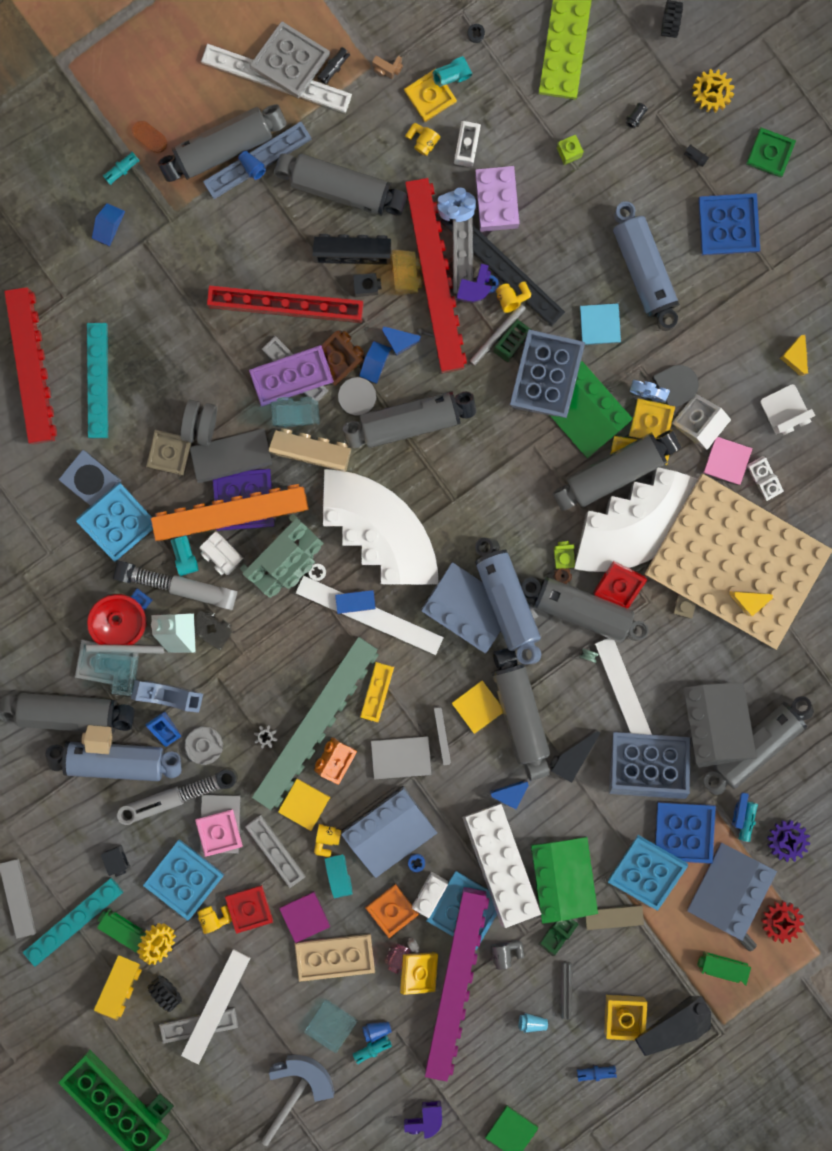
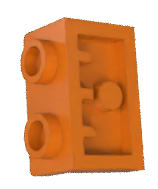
M332 737L326 743L321 758L316 761L314 771L321 777L339 785L357 751Z

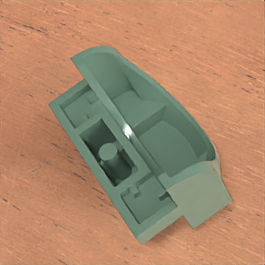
M294 514L289 517L292 523L249 567L243 564L239 568L243 572L242 574L269 598L278 594L283 587L290 589L295 586L299 579L311 570L315 563L313 556L319 552L324 544ZM297 539H299V546L295 543ZM266 571L270 573L269 575H264Z

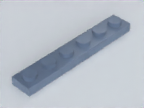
M299 122L250 154L262 162L264 168L278 161L280 154H289L312 139L303 123ZM237 160L203 182L213 199H216L250 177L240 160Z

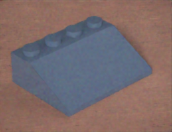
M528 330L510 403L511 407L567 418L585 342Z
M452 562L421 608V611L486 654L501 629L483 582Z
M613 732L609 794L686 799L690 794V737Z
M402 787L344 829L341 835L376 878L436 835L437 831L406 788Z
M721 843L713 858V864L710 863L687 911L743 941L777 871Z

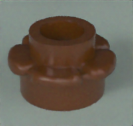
M569 568L555 569L553 579L565 584L571 581L572 574H570Z

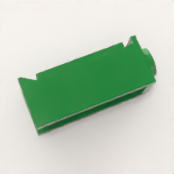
M111 908L107 913L103 911L97 920L100 922L97 928L132 951L137 952L140 948L138 944L142 943L141 936L145 937L146 935L145 932H142L143 929L115 911L112 913Z
M704 951L703 955L699 956L697 967H699V971L702 974L705 972L706 975L736 983L741 981L747 986L751 966H748L746 962Z

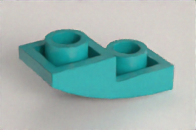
M342 854L325 858L327 875L334 899L353 895L345 856Z

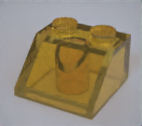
M392 250L395 295L418 294V288H422L421 276L417 277V269H420L419 257L415 256V252Z

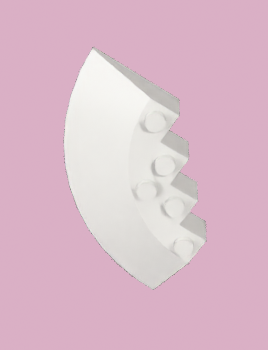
M658 467L653 472L651 485L634 482L631 485L628 500L611 496L608 500L606 514L588 511L584 520L574 569L588 572H606L613 561L631 568L653 559L698 479Z
M325 469L323 526L343 527L342 545L362 546V565H381V584H438V568L430 539L423 525L407 504L395 493L369 478L355 473Z

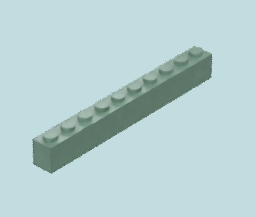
M361 637L357 638L253 795V799L270 810L274 806L278 808L284 799L281 797L284 790L287 792L294 784L291 781L295 774L297 776L300 775L305 767L302 763L306 758L308 760L315 752L312 748L316 742L320 744L326 734L323 733L327 726L331 728L337 719L334 717L337 710L340 712L347 704L344 701L348 694L350 696L353 695L358 687L355 683L358 679L363 680L368 672L365 668L369 662L373 664L379 656L376 653L378 648Z

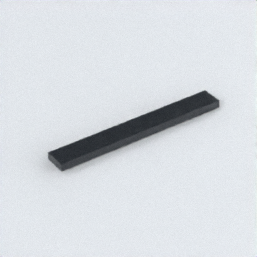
M449 218L450 221L442 219L441 223L453 233V219ZM473 225V253L486 265H489L488 267L506 284H509L517 295L522 294L518 285L521 282H526L531 292V297L525 300V302L552 327L565 311Z

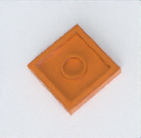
M396 883L365 907L388 938L419 915L417 911L412 909V904Z

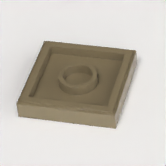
M154 430L146 467L184 476L192 443L182 441L180 435Z

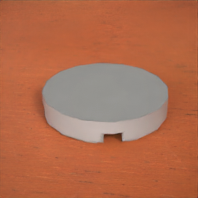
M360 377L351 378L340 387L338 393L339 403L347 413L360 416L370 412L374 407L376 391L368 380Z
M202 726L195 728L188 734L185 741L187 756L191 761L201 765L213 763L220 757L223 751L221 735L211 727Z

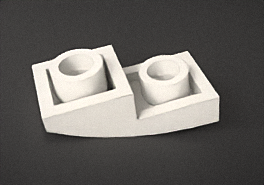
M762 456L747 465L766 501L784 492L777 476L773 474L766 457Z

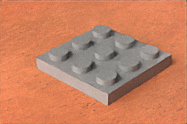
M281 22L250 64V69L299 99L330 56V51L286 23Z

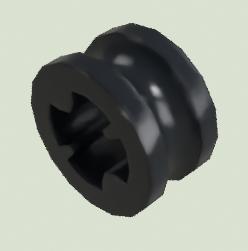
M472 24L468 29V39L473 43L481 42L484 38L485 30L480 24ZM473 29H475V31L476 29L480 30L479 38L477 36L476 38L472 36Z

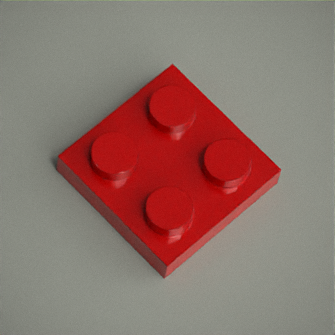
M613 561L593 592L594 595L628 609L646 583L647 578Z
M263 885L225 896L236 934L273 923Z

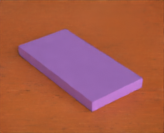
M322 345L249 370L261 407L334 382Z

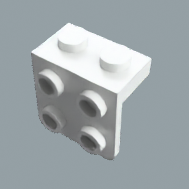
M793 384L760 401L775 434L782 432L783 435L794 431V426L800 424L802 427L810 423V418L815 416L812 409L807 410L796 386Z

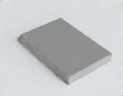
M81 640L75 678L132 688L138 653L86 652V644H99L93 641Z
M428 736L371 741L374 779L431 775Z
M203 794L201 817L233 809L240 834L241 795ZM202 844L200 846V853H204ZM239 848L233 849V850H229V851H225V852H222V853H238V854H239Z

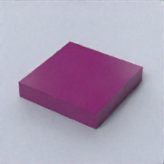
M315 891L279 908L295 943L330 927V923Z

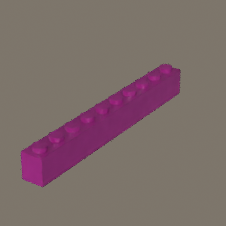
M463 887L425 1069V1077L448 1082L449 1075H453L455 1064H452V1058L457 1057L458 1046L455 1045L456 1039L461 1038L462 1027H459L460 1020L464 1021L466 1009H463L464 1002L469 1000L470 991L467 990L468 983L472 984L474 972H471L472 965H476L478 954L475 953L476 946H480L482 935L478 934L480 928H484L485 917L482 916L483 910H487L489 898H486V891Z

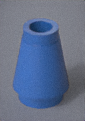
M247 151L239 155L238 159L250 178L257 180L264 175L266 169L262 162Z
M389 1021L368 1023L362 1027L366 1042L371 1041L372 1043L392 1033Z

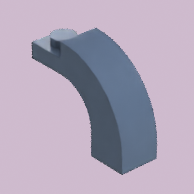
M135 680L131 699L167 705L184 711L199 712L203 694L168 684Z
M288 1055L286 1064L278 1062L273 1064V1067H270V1080L287 1076L304 1078L312 1088L315 1102L334 1098V1087L330 1075L319 1062L310 1057Z

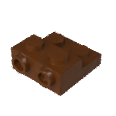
M341 330L335 331L322 344L334 386L338 385L365 360L363 349L358 345L354 346L350 341L352 339L346 331L342 332Z

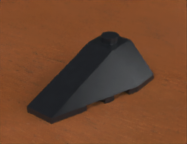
M689 996L636 1037L635 1041L644 1056L695 1041L711 1029V1011L702 996Z

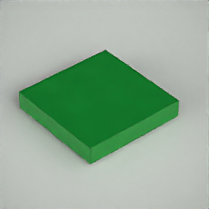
M760 127L746 165L782 178L796 140Z
M506 1105L485 1138L503 1151H524L539 1127Z

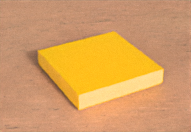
M434 70L404 89V92L424 122H427L457 102L447 85L439 87L435 84L432 73Z
M637 399L629 436L642 438L652 432L656 438L661 433L670 430L675 406Z
M483 680L452 702L474 734L503 713L501 705Z
M297 778L278 813L312 831L330 796Z
M438 953L403 955L401 994L435 992Z

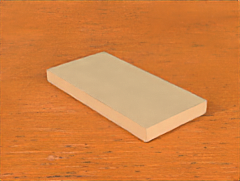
M371 934L295 943L299 982L375 973Z

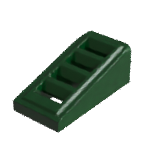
M516 319L494 347L493 352L504 361L509 362L527 338L528 330L532 329ZM515 328L519 329L520 331H522V332L524 333V335L522 336L520 333H518V332H517L516 330H514V329H515ZM510 334H512V335H514L516 338H518L519 341H517V340H515L513 337H511ZM507 340L512 345H514V348L507 344L505 341Z

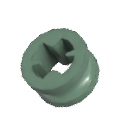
M582 648L583 654L580 655V658L596 663L595 657L598 656V653Z

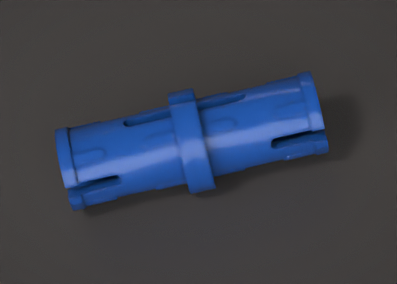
M613 1065L577 1069L578 1082L617 1078L615 1073L616 1067Z

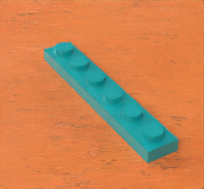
M87 323L88 438H108V324Z
M111 877L28 947L23 954L36 967L124 891Z

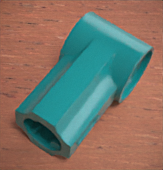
M464 56L432 72L433 80L439 87L455 81L458 83L463 82L473 75Z
M182 536L172 539L171 543L176 557L175 564L179 576L199 571L188 537Z

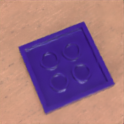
M271 469L250 470L214 479V501L224 500V503L231 502V498L242 496L243 499L250 498V494L261 492L262 495L269 494V490L272 489ZM274 517L217 529V531L275 527Z

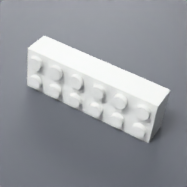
M496 804L463 816L462 818L501 926L507 928L541 915L502 804Z

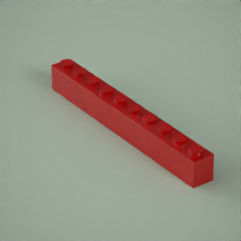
M428 178L405 182L441 374L463 370L464 364H467L465 352L461 353L460 346L463 345L462 334L457 332V327L460 326L458 315H454L453 308L456 307L455 297L450 295L449 290L453 289L451 277L447 278L446 270H449L447 258L444 259L442 251L446 250L444 240H440L439 232H442L441 223L436 221L435 216L438 213L437 202L432 201V195L435 194L433 183H429Z

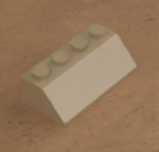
M281 428V431H275L269 447L271 454L346 472L351 449L347 448V444L337 442L336 445L330 444L328 439L318 437V440L310 439L311 435L300 433L297 436L293 435L291 430Z

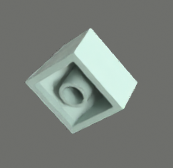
M194 614L151 615L152 635L168 653L195 652Z

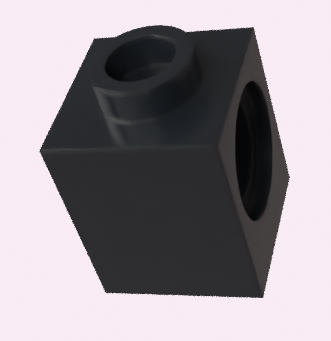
M376 273L353 275L356 297L378 295V290H382L381 278H377ZM365 281L373 283L371 289H364L362 285Z
M122 845L104 851L101 854L109 876L113 874L115 877L126 873V869L130 867Z

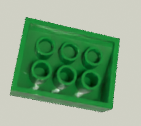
M583 361L580 363L567 418L549 415L587 459L633 419Z
M583 837L530 844L542 924L598 914L588 838Z

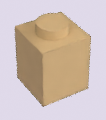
M88 725L86 733L82 735V744L85 745L86 753L109 754L112 743L111 727Z

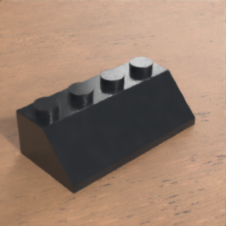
M319 234V237H314L312 256L315 263L391 265L392 241L385 235H377L376 238H368V235H357V238H350L347 234H339L338 237H330L329 234Z

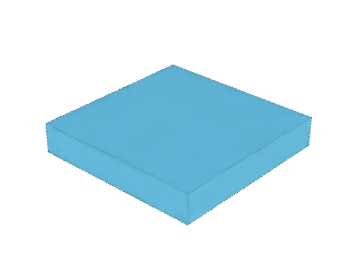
M619 304L580 306L582 342H585V345L621 342Z

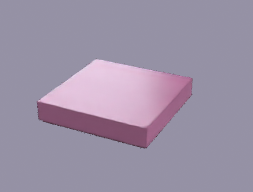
M717 437L713 442L703 473L741 485L752 448Z
M233 809L195 819L205 857L243 846Z

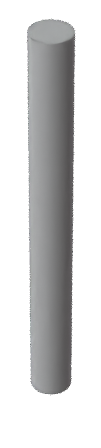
M522 304L510 314L470 359L474 366L526 309Z
M86 644V652L164 654V647Z
M304 1078L301 1079L262 1139L261 1143L268 1146L307 1086L308 1082Z

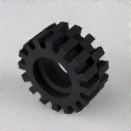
M667 0L661 26V36L677 38L681 25L683 2Z
M159 975L147 987L151 997L155 999L154 1001L167 1012H171L182 1002V997L176 991V987H173V984L167 978L165 979L164 976Z

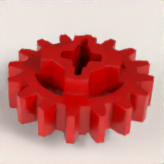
M782 900L781 905H779L775 901L773 908L770 905L767 906L769 912L763 911L766 918L761 919V921L766 925L762 929L767 931L766 935L768 937L772 936L774 942L779 938L782 944H784L785 939L791 943V937L797 939L796 933L803 932L799 927L805 924L800 920L804 916L798 913L800 910L798 907L793 908L794 904L791 902L786 905V902ZM788 911L792 912L794 918L789 917ZM784 918L786 922H783L782 925L779 924V922H782ZM771 926L777 927L778 933L774 932Z

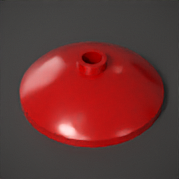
M111 594L101 598L92 606L88 614L87 625L92 639L99 645H133L144 633L146 617L141 605L132 597L123 594ZM117 615L119 619L113 620V616Z

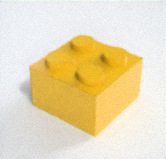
M606 995L604 1024L606 1039L635 1040L636 1037L646 1030L647 1001L645 997Z

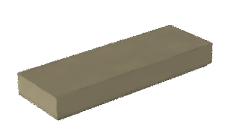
M642 905L599 908L598 914L585 916L586 929L594 930L644 925Z

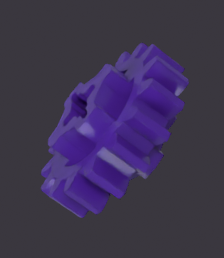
M790 819L788 824L784 820H781L780 826L775 823L776 829H770L769 831L772 833V836L767 837L772 842L768 844V847L774 848L771 853L773 855L777 854L779 860L784 857L786 862L789 861V858L795 862L796 856L803 858L801 853L803 851L808 852L805 845H810V842L806 841L810 835L804 833L806 828H800L801 824L799 822L794 824ZM790 828L797 830L799 834H792ZM787 837H790L792 839L789 841V845L785 843L786 841H788ZM779 848H786L788 853L781 852Z

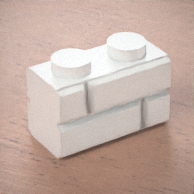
M466 121L461 122L454 164L473 167L480 124Z
M214 532L200 546L202 550L200 554L207 561L211 559L216 564L214 568L221 575L224 573L229 575L244 560L218 532Z
M431 872L420 890L418 898L412 904V909L429 918L448 886V881Z

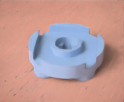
M456 188L454 191L438 197V213L444 220L450 221V218L455 219L456 222H462L474 215L476 199L472 194L466 192L464 188Z
M637 380L632 381L630 392L637 396L651 398L652 401L666 403L670 391L660 387L657 389L654 383L647 381L643 383Z

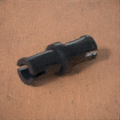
M341 47L336 55L327 61V66L317 76L323 84L327 85L336 72L339 73L340 67L347 58L350 57V53H346L347 50Z

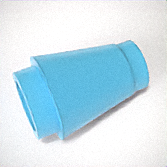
M527 1013L519 1017V1030L524 1033L546 1031L548 1028L547 1019Z

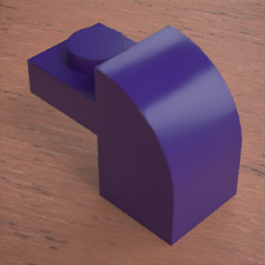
M480 265L476 282L461 279L456 300L476 303L488 295L492 286L484 285V283L489 282L491 271H488L489 265Z
M441 1101L422 1102L423 1117L404 1119L405 1133L409 1132V1134L414 1135L424 1131V1139L434 1136L442 1125Z

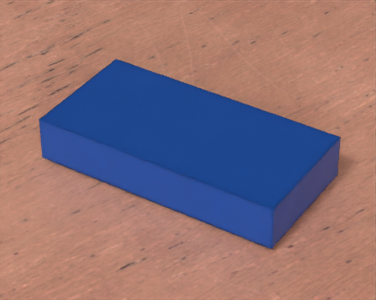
M374 590L335 595L337 614L376 609Z

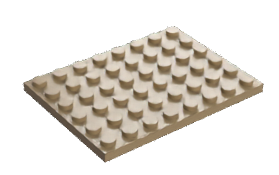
M701 474L644 575L777 650L832 553V549L715 480ZM730 591L768 593L773 595V599L754 616H748L730 596Z

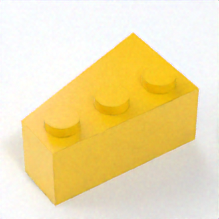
M118 955L94 1008L96 1013L115 1021L118 1020V1017H122L126 1006H123L126 998L130 999L134 990L132 984L134 980H138L142 972L139 969L140 964Z

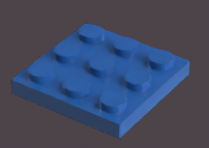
M757 193L702 196L698 198L702 255L760 252Z
M657 802L655 845L685 862L713 864L716 806Z

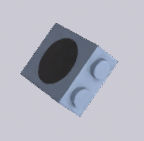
M85 450L81 451L59 478L64 485L90 506L119 481H122Z

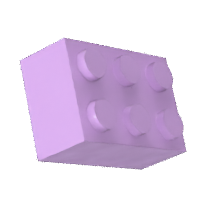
M514 166L476 169L475 182L480 232L517 229L519 227V214Z

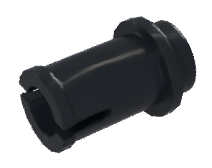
M637 103L631 115L626 117V125L632 129L638 127L648 108L642 103Z
M691 144L683 154L696 162L697 166L700 165L701 167L709 159L706 156L707 153H702Z

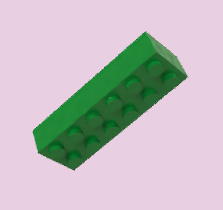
M91 1050L69 1069L58 1082L125 1151H155L168 1138L170 1130L147 1109L137 1096Z

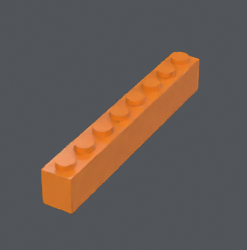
M299 484L288 486V490L284 491L276 488L269 490V494L262 495L261 492L252 493L250 498L243 499L242 496L232 497L231 502L224 503V500L213 501L211 506L205 507V504L194 505L192 510L186 511V507L175 509L173 514L167 515V511L156 513V517L151 518L155 541H162L307 511L309 509L304 487H299Z

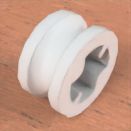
M314 564L309 571L310 578L315 581L322 580L326 575V569L321 564ZM315 567L323 570V574H320L321 577L319 578L312 574V570L315 571L313 569Z

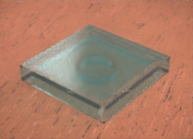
M325 999L304 1033L334 1053H337L357 1023V1019Z

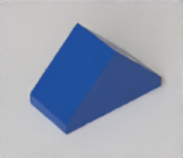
M107 203L95 218L92 239L110 246L125 211Z
M385 326L382 329L396 356L418 344L421 339L419 335Z
M373 341L365 357L359 377L377 384L391 348Z
M166 712L145 724L165 747L182 737Z
M523 780L492 790L490 793L494 799L517 809L529 785L527 780Z

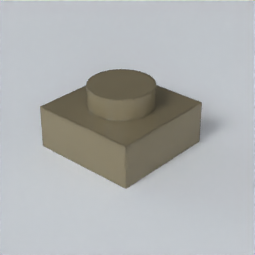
M677 595L673 614L692 619L696 604L683 596Z

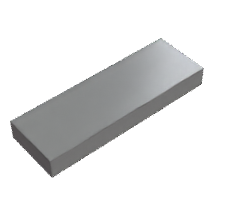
M437 706L434 707L443 765H450L451 760L442 707Z

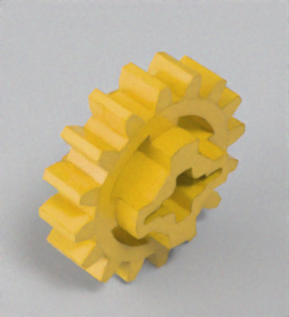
M710 69L708 75L702 72L701 78H696L697 84L692 86V89L696 91L692 93V96L697 97L694 102L695 104L701 103L700 109L705 106L707 107L706 112L713 108L714 113H716L718 107L724 110L725 104H730L731 100L729 98L734 96V93L730 91L735 87L734 85H729L732 79L725 78L726 72L720 75L719 69L716 73H713L712 69ZM702 84H704L703 87H704V89H705V90L703 91V93H701V85H702ZM710 89H711V90H716V89H718L716 93H715V92H710V93H708V92L710 91ZM723 89H725V97H724V99H723V94H722Z
M157 923L156 927L152 925L150 931H145V937L141 936L142 943L138 944L140 949L137 951L140 954L139 958L149 965L151 963L155 965L157 961L162 962L163 957H168L167 952L172 951L171 945L175 944V941L172 940L176 937L173 934L174 930L165 923Z

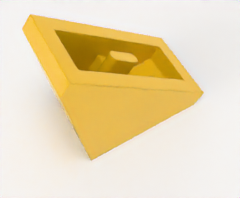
M805 335L799 336L780 357L783 362L800 376L808 374Z
M730 591V596L748 616H754L773 599V595L768 593Z

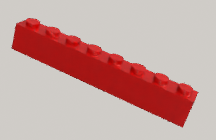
M209 286L207 305L211 309L362 323L364 303L361 300Z
M28 287L7 290L4 292L28 443L34 445L55 441V436H57V429L52 423L54 410L49 404L51 391L46 385L48 372L43 366L45 353L40 347L42 334L37 328L39 315L34 309V304L36 303L35 293Z

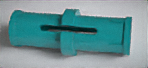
M130 152L129 155L120 162L117 161L116 165L102 176L112 185L120 176L126 175V171L140 160L133 152Z
M747 802L743 829L740 830L738 839L746 842L751 841L753 826L756 824L755 815L758 804Z
M386 1035L382 1039L374 1043L370 1042L366 1047L354 1052L353 1057L356 1063L360 1064L371 1057H377L378 1053L391 1048L392 1043Z

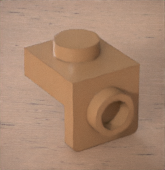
M375 56L372 61V67L380 76L386 75L393 79L394 75H399L403 68L401 64L402 57L398 56L392 65Z

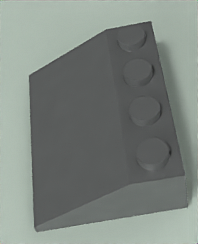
M744 683L707 684L684 688L695 758L699 768L757 758Z

